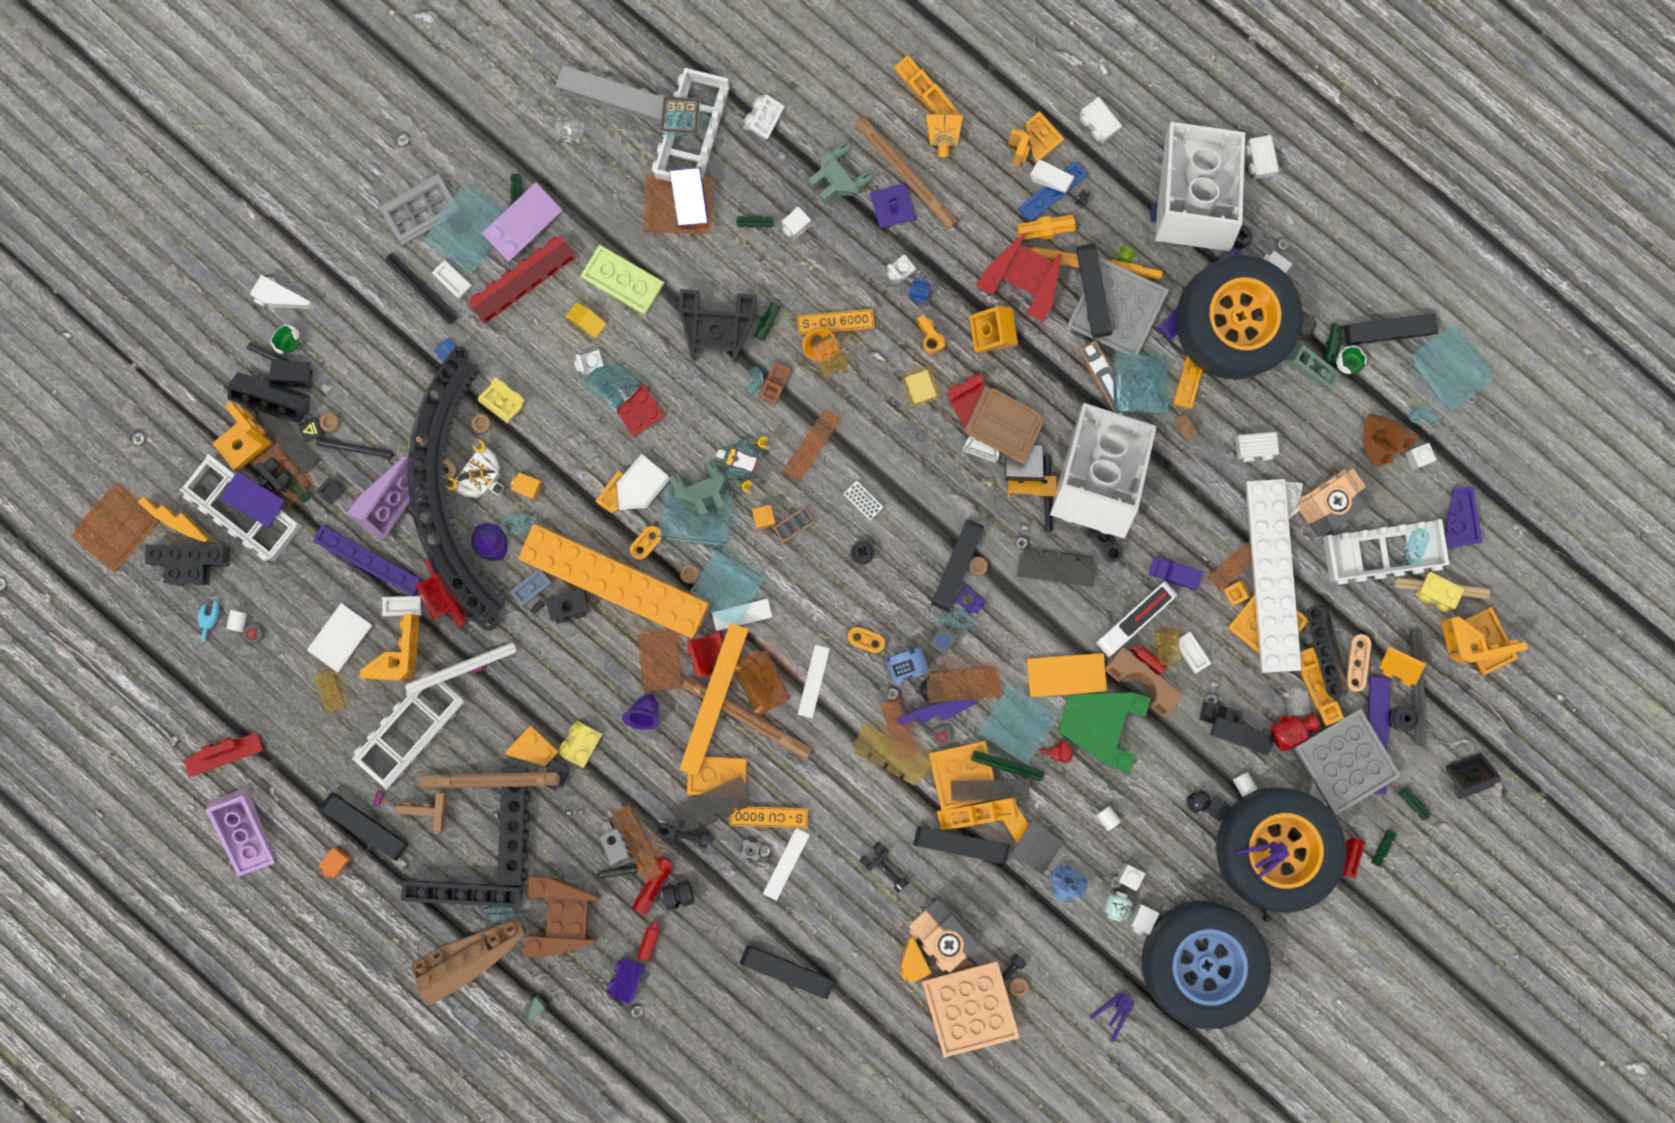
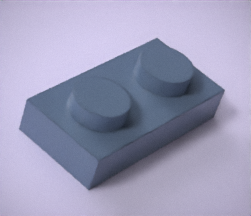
M537 569L512 589L510 593L519 605L524 607L549 587L552 582L542 570Z

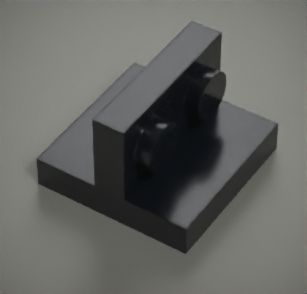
M1482 753L1445 766L1446 772L1454 782L1455 795L1458 799L1494 787L1496 783L1501 782L1500 775Z

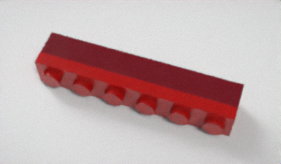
M561 235L551 238L547 242L548 245L542 249H536L530 258L521 260L515 269L506 271L497 282L489 283L486 286V290L482 293L478 292L471 297V301L468 303L484 324L576 258Z

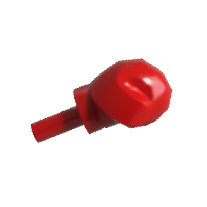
M1060 741L1057 746H1052V750L1039 749V753L1051 755L1052 760L1069 763L1072 760L1073 748L1068 745V742Z

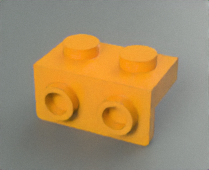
M1012 129L1008 141L1009 145L1018 147L1012 163L1016 167H1019L1021 162L1025 163L1030 146L1027 145L1030 135L1021 129Z

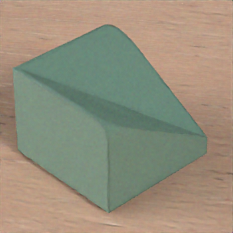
M539 995L524 1007L529 1021H532L547 1007V1004Z

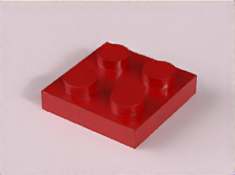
M642 385L612 405L633 438L665 418V415L645 385Z

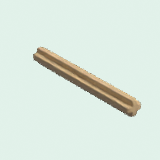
M1397 577L1394 580V587L1420 590L1424 580ZM1458 585L1464 588L1462 596L1488 599L1490 597V589Z

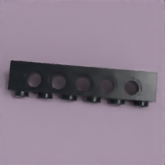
M502 767V773H531L528 771V767ZM521 786L519 792H514L512 787H501L497 885L521 886L524 884V881H527V869H524V863L528 860V850H525V842H528L529 839L526 822H529L530 813L527 810V803L530 802V791H527V786ZM513 801H517L520 804V809L517 812L511 809ZM513 820L519 823L517 831H513L510 828ZM512 840L518 842L519 846L516 851L511 850L509 846ZM510 860L517 862L518 867L516 870L509 868Z
M405 880L402 881L401 901L519 908L523 902L524 886Z

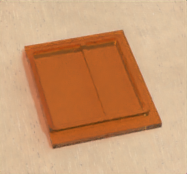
M645 175L643 231L652 233L711 234L713 177H703L709 223L696 224L695 226H678L671 182L656 179L655 175Z
M116 484L75 528V532L71 536L115 573L160 520L150 514L119 484Z

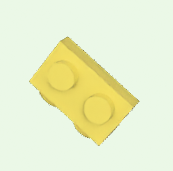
M495 377L492 379L491 385L478 397L480 403L506 423H509L522 410L524 399L519 393L512 391L505 382L499 381Z
M1428 572L1420 590H1417L1415 595L1419 597L1420 601L1428 604L1432 603L1437 606L1438 610L1448 612L1456 609L1464 588L1432 572Z
M577 720L571 726L566 741L562 742L559 755L584 768L602 734Z

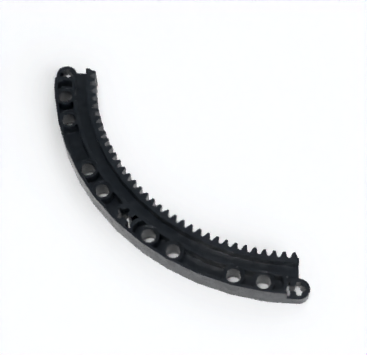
M458 346L449 353L435 372L415 416L408 454V491L414 524L432 569L446 591L466 615L483 630L491 631L498 626L499 620L496 614L506 605V598L500 600L501 594H494L495 588H488L490 582H483L485 576H478L481 571H474L476 564L470 565L472 558L465 557L468 551H462L465 545L458 544L461 537H455L458 530L452 529L456 524L450 523V520L454 517L447 514L452 510L446 508L450 501L444 500L448 497V494L443 493L447 486L442 485L447 481V479L442 478L446 474V471L442 470L446 467V464L442 462L447 459L444 454L447 452L445 447L449 443L446 440L450 437L447 433L452 429L449 426L454 422L452 419L456 416L457 406L462 402L461 399L465 396L464 393L481 372L478 368L479 366L476 364L472 365L467 360L468 351L464 347ZM461 352V353H462V356H461L462 358L456 359V358H455V357L457 356L456 353ZM441 372H446L449 379H444L441 376ZM430 392H437L438 399L433 398ZM421 437L424 440V445H419L416 438ZM414 460H420L422 468L416 467ZM418 487H419V490H422V491H423L422 494H420V492H418V491L416 492V489H417ZM421 513L428 516V522L421 520ZM429 535L435 538L434 545L428 542L427 537ZM453 580L459 582V589L453 588ZM468 598L474 601L473 608L467 605L466 601ZM484 616L486 619L492 618L491 623L493 626H486L487 621L485 619L481 620V617Z

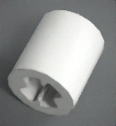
M230 610L226 629L243 632L247 613Z
M1248 771L1233 778L1242 797L1258 789Z
M1110 805L1096 814V817L1107 831L1121 822Z

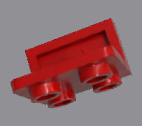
M981 374L969 376L962 385L957 383L951 386L946 395L965 428L985 387L983 384L985 380Z
M722 632L687 641V651L694 663L693 670L699 678L712 676L724 642Z

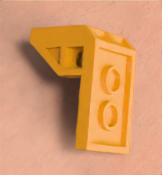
M413 614L403 615V618L400 620L402 637L399 638L398 643L401 653L384 652L360 670V678L408 681L416 674L420 616Z
M1460 617L1440 620L1449 658L1457 663H1471L1528 650L1526 642H1519L1518 639L1500 642L1501 646L1499 644L1486 645L1484 635Z

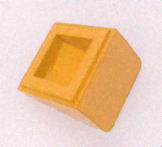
M1244 579L1223 589L1232 606L1252 596Z

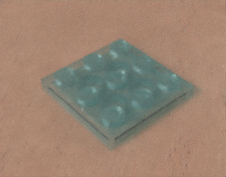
M1129 354L1112 355L1114 412L1167 414L1166 357Z
M716 550L689 593L711 602L707 611L711 615L728 625L730 623L738 625L765 582V579Z
M1008 685L978 734L1027 765L1058 716L1016 688Z

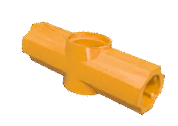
M1073 215L1056 218L1052 216L1042 217L1033 222L1017 224L1018 237L1025 234L1024 240L1036 238L1041 240L1050 239L1059 234L1075 232V219Z

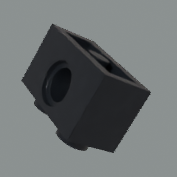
M584 589L545 598L550 620L556 621L557 624L567 622V618L575 616V619L586 617V613L590 612ZM567 602H572L573 609L570 612H565L564 605Z

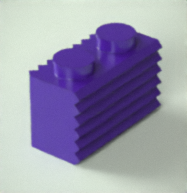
M626 957L622 961L618 960L614 969L617 972L615 980L611 978L607 988L610 991L609 996L631 1004L646 965Z

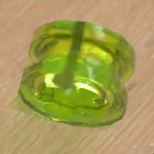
M1120 247L1119 250L1121 252L1117 254V257L1124 262L1132 263V257H1135L1136 253L1127 247Z

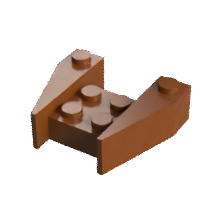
M529 877L528 897L548 898L546 935L528 934L525 936L524 957L544 958L597 942L598 938L587 937L589 900L597 901L600 899L599 895L554 877Z

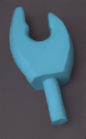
M217 600L214 601L213 608L211 609L212 613L209 616L206 614L207 604H204L199 610L198 625L203 628L202 642L206 641L208 629H212L219 618V603Z

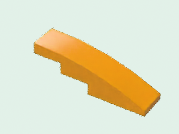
M906 55L893 67L906 85L933 114L959 113L938 85L933 83L922 69L918 68L909 55Z
M142 497L138 501L150 514L176 531L205 543L211 544L213 542L188 515L180 513L177 516L165 505H161L158 508L146 497Z
M1015 798L937 811L940 830L1019 817Z

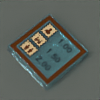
M663 96L660 134L698 137L701 99Z

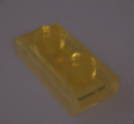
M333 670L313 677L326 713L346 707Z

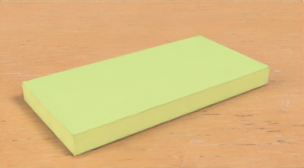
M600 244L580 275L583 280L643 315L647 314L665 284L660 279Z

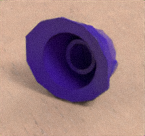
M485 523L476 526L471 535V546L476 554L483 559L490 561L501 560L507 552V538L500 527Z
M647 694L638 698L629 707V710L623 714V722L632 728L641 730L657 727L660 721L658 719L659 706L655 696Z

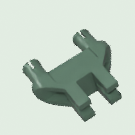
M842 141L832 150L824 151L820 171L808 179V184L812 189L824 181L829 185L819 194V198L823 203H826L835 195L856 196L860 193V189L873 180L867 170L854 180L850 179L839 165L838 159L850 151L845 141Z
M715 460L711 461L712 465L709 462L705 464V468L711 478L689 487H685L680 474L675 475L676 479L674 475L669 478L675 490L674 497L676 501L696 510L701 522L709 519L705 506L710 504L714 505L719 515L726 513L722 494L726 486L727 477L720 472Z

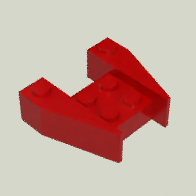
M1022 234L984 270L976 286L994 295L1002 279L1035 296L1026 314L1044 322L1053 305L1062 254L1059 253L1055 262H1052L1021 245L1026 236Z

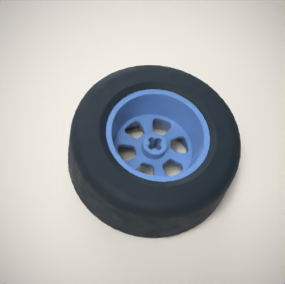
M1193 901L1172 908L1156 921L1150 935H1147L1143 946L1142 973L1148 991L1164 1011L1188 1026L1213 1030L1237 1024L1258 1007L1268 989L1271 961L1268 947L1262 934L1247 917L1219 903ZM1207 938V950L1198 951L1195 941ZM1218 944H1222L1228 951V954L1222 958H1217L1214 954ZM1184 950H1188L1193 954L1192 963L1182 964L1180 962ZM1204 960L1210 963L1206 966L1207 969L1202 967V964H1205ZM1221 965H1229L1231 967L1227 979H1223L1218 974V969ZM1189 971H1194L1197 975L1193 985H1189L1183 978V975ZM1206 978H1213L1216 983V989L1205 991L1203 989L1204 980Z

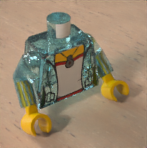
M764 436L740 440L736 444H732L730 451L719 448L716 459L725 462L723 469L726 471V477L731 484L749 495L752 494L749 488L751 486L756 487L752 482L761 461L763 449H770V447L765 446V443L771 441V439Z

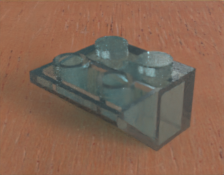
M617 364L595 368L583 381L589 391L614 412L641 386L637 380Z

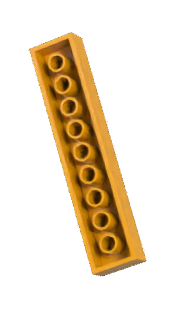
M533 524L518 558L529 565L692 639L696 638L711 605V602L540 524Z

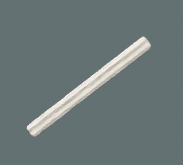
M511 642L407 683L405 685L408 694H413L516 653L515 644Z

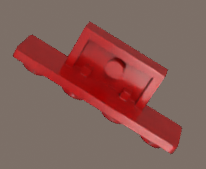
M426 558L424 563L432 578L417 583L416 588L432 620L450 613L456 627L460 629L465 625V615L459 610L457 603L446 591L432 569L428 558Z
M258 733L240 739L231 740V737L219 740L220 744L218 745L208 744L201 747L202 751L196 752V755L184 759L189 777L262 752L263 747Z

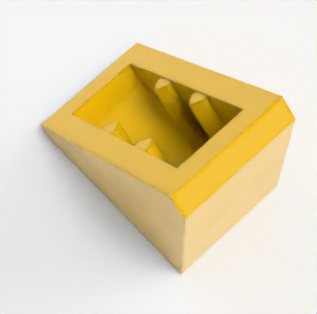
M578 302L573 305L565 318L594 339L599 336L607 325L589 308Z

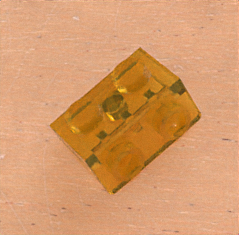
M831 334L810 344L824 377L840 369L844 373L848 372L845 366L848 362L844 354L841 355L840 353L842 347L838 339L834 340Z

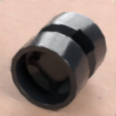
M1411 706L1394 707L1389 712V725L1394 730L1411 731L1419 725V713Z
M689 880L678 882L677 886L673 884L662 886V894L667 911L678 909L679 905L685 907L695 904Z

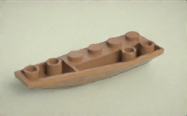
M515 919L444 945L412 964V972L420 995L432 1005L478 977L505 955L525 935L520 921Z

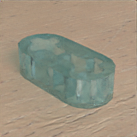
M532 515L507 516L502 519L500 527L507 534L529 533L533 524L528 529L525 525L521 526V523L527 522L528 518L534 522L533 524H538V522ZM509 520L511 523H517V526H512L511 530L505 527Z
M1417 529L1411 532L1403 552V559L1406 563L1416 564L1422 560L1429 542V534L1426 530ZM1421 533L1423 540L1417 544L1418 538L1415 536ZM1416 548L1414 555H1416L1417 558L1411 560V556L1409 555V553L1413 552Z

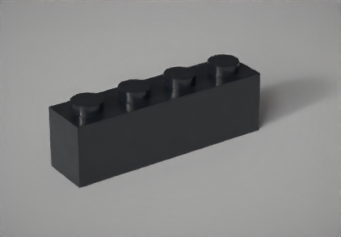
M237 372L227 385L228 400L300 423L309 411L310 395Z

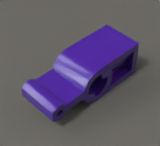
M1154 556L1148 575L1195 591L1198 589L1203 571Z

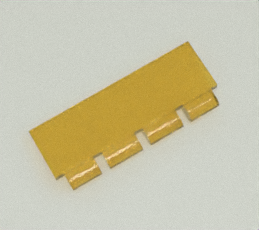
M867 723L864 724L854 743L857 745L855 753L865 759L869 753H872L869 761L881 768L888 762L889 765L886 770L899 778L904 771L906 774L903 780L913 786L916 785L918 780L922 782L933 762Z

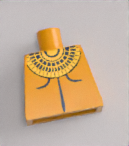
M926 114L929 143L932 146H938V157H949V146H957L963 119L962 114Z

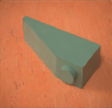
M1296 344L1289 355L1282 361L1291 369L1329 390L1334 388L1341 373L1303 344Z

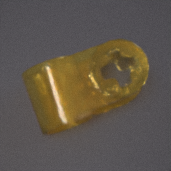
M1176 628L1163 632L1157 630L1155 632V643L1159 663L1165 666L1177 665L1181 660L1178 630ZM1169 652L1172 656L1170 662L1167 659V655Z

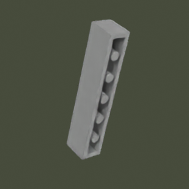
M573 65L568 67L562 66L556 83L559 93L661 125L664 97H667L666 95H655L645 88H640L639 90L626 82H622V84L617 83L610 77L605 76L602 78L592 71L583 72ZM666 100V110H665L664 126H665V123H666V120H667V117H668V112H669V111H667V110H668V109H667V108H668V107H667V104H668V101L670 102V100Z

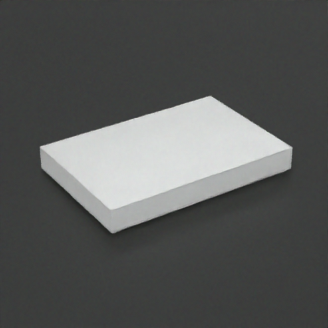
M341 603L307 651L335 671L340 672L373 625Z

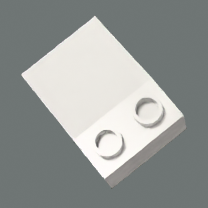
M1170 122L1165 136L1155 241L1231 251L1242 226L1245 132Z
M1083 403L1075 424L1050 515L1125 539L1139 508L1157 426Z

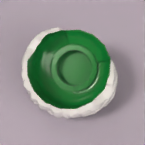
M286 324L278 328L270 340L274 350L279 354L295 351L299 346V331L297 328Z
M1357 346L1345 347L1338 354V369L1345 374H1358L1366 364V355Z

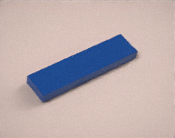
M1076 161L1064 170V172L1074 176V180L1066 193L1044 186L1018 208L1019 212L1028 222H1033L1088 176Z

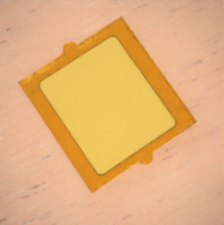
M930 366L919 370L914 369L913 372L900 376L911 407L923 403L928 404L929 401L941 398Z

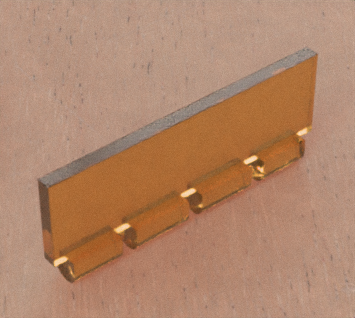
M266 433L264 435L271 441V444L251 461L256 466L259 462L265 463L270 458H274L281 465L274 472L277 476L285 470L290 473L301 490L299 491L292 481H290V484L297 494L289 485H287L289 489L285 493L282 490L278 491L276 488L275 490L292 507L303 496L302 492H308L306 489L310 487L311 483L303 474L295 477L300 473V470L291 460L285 462L288 456L279 446L273 448L276 442Z
M995 667L981 668V675L979 668L963 669V675L961 669L946 670L945 675L943 670L930 671L929 679H926L928 703L1001 697L999 674H996Z

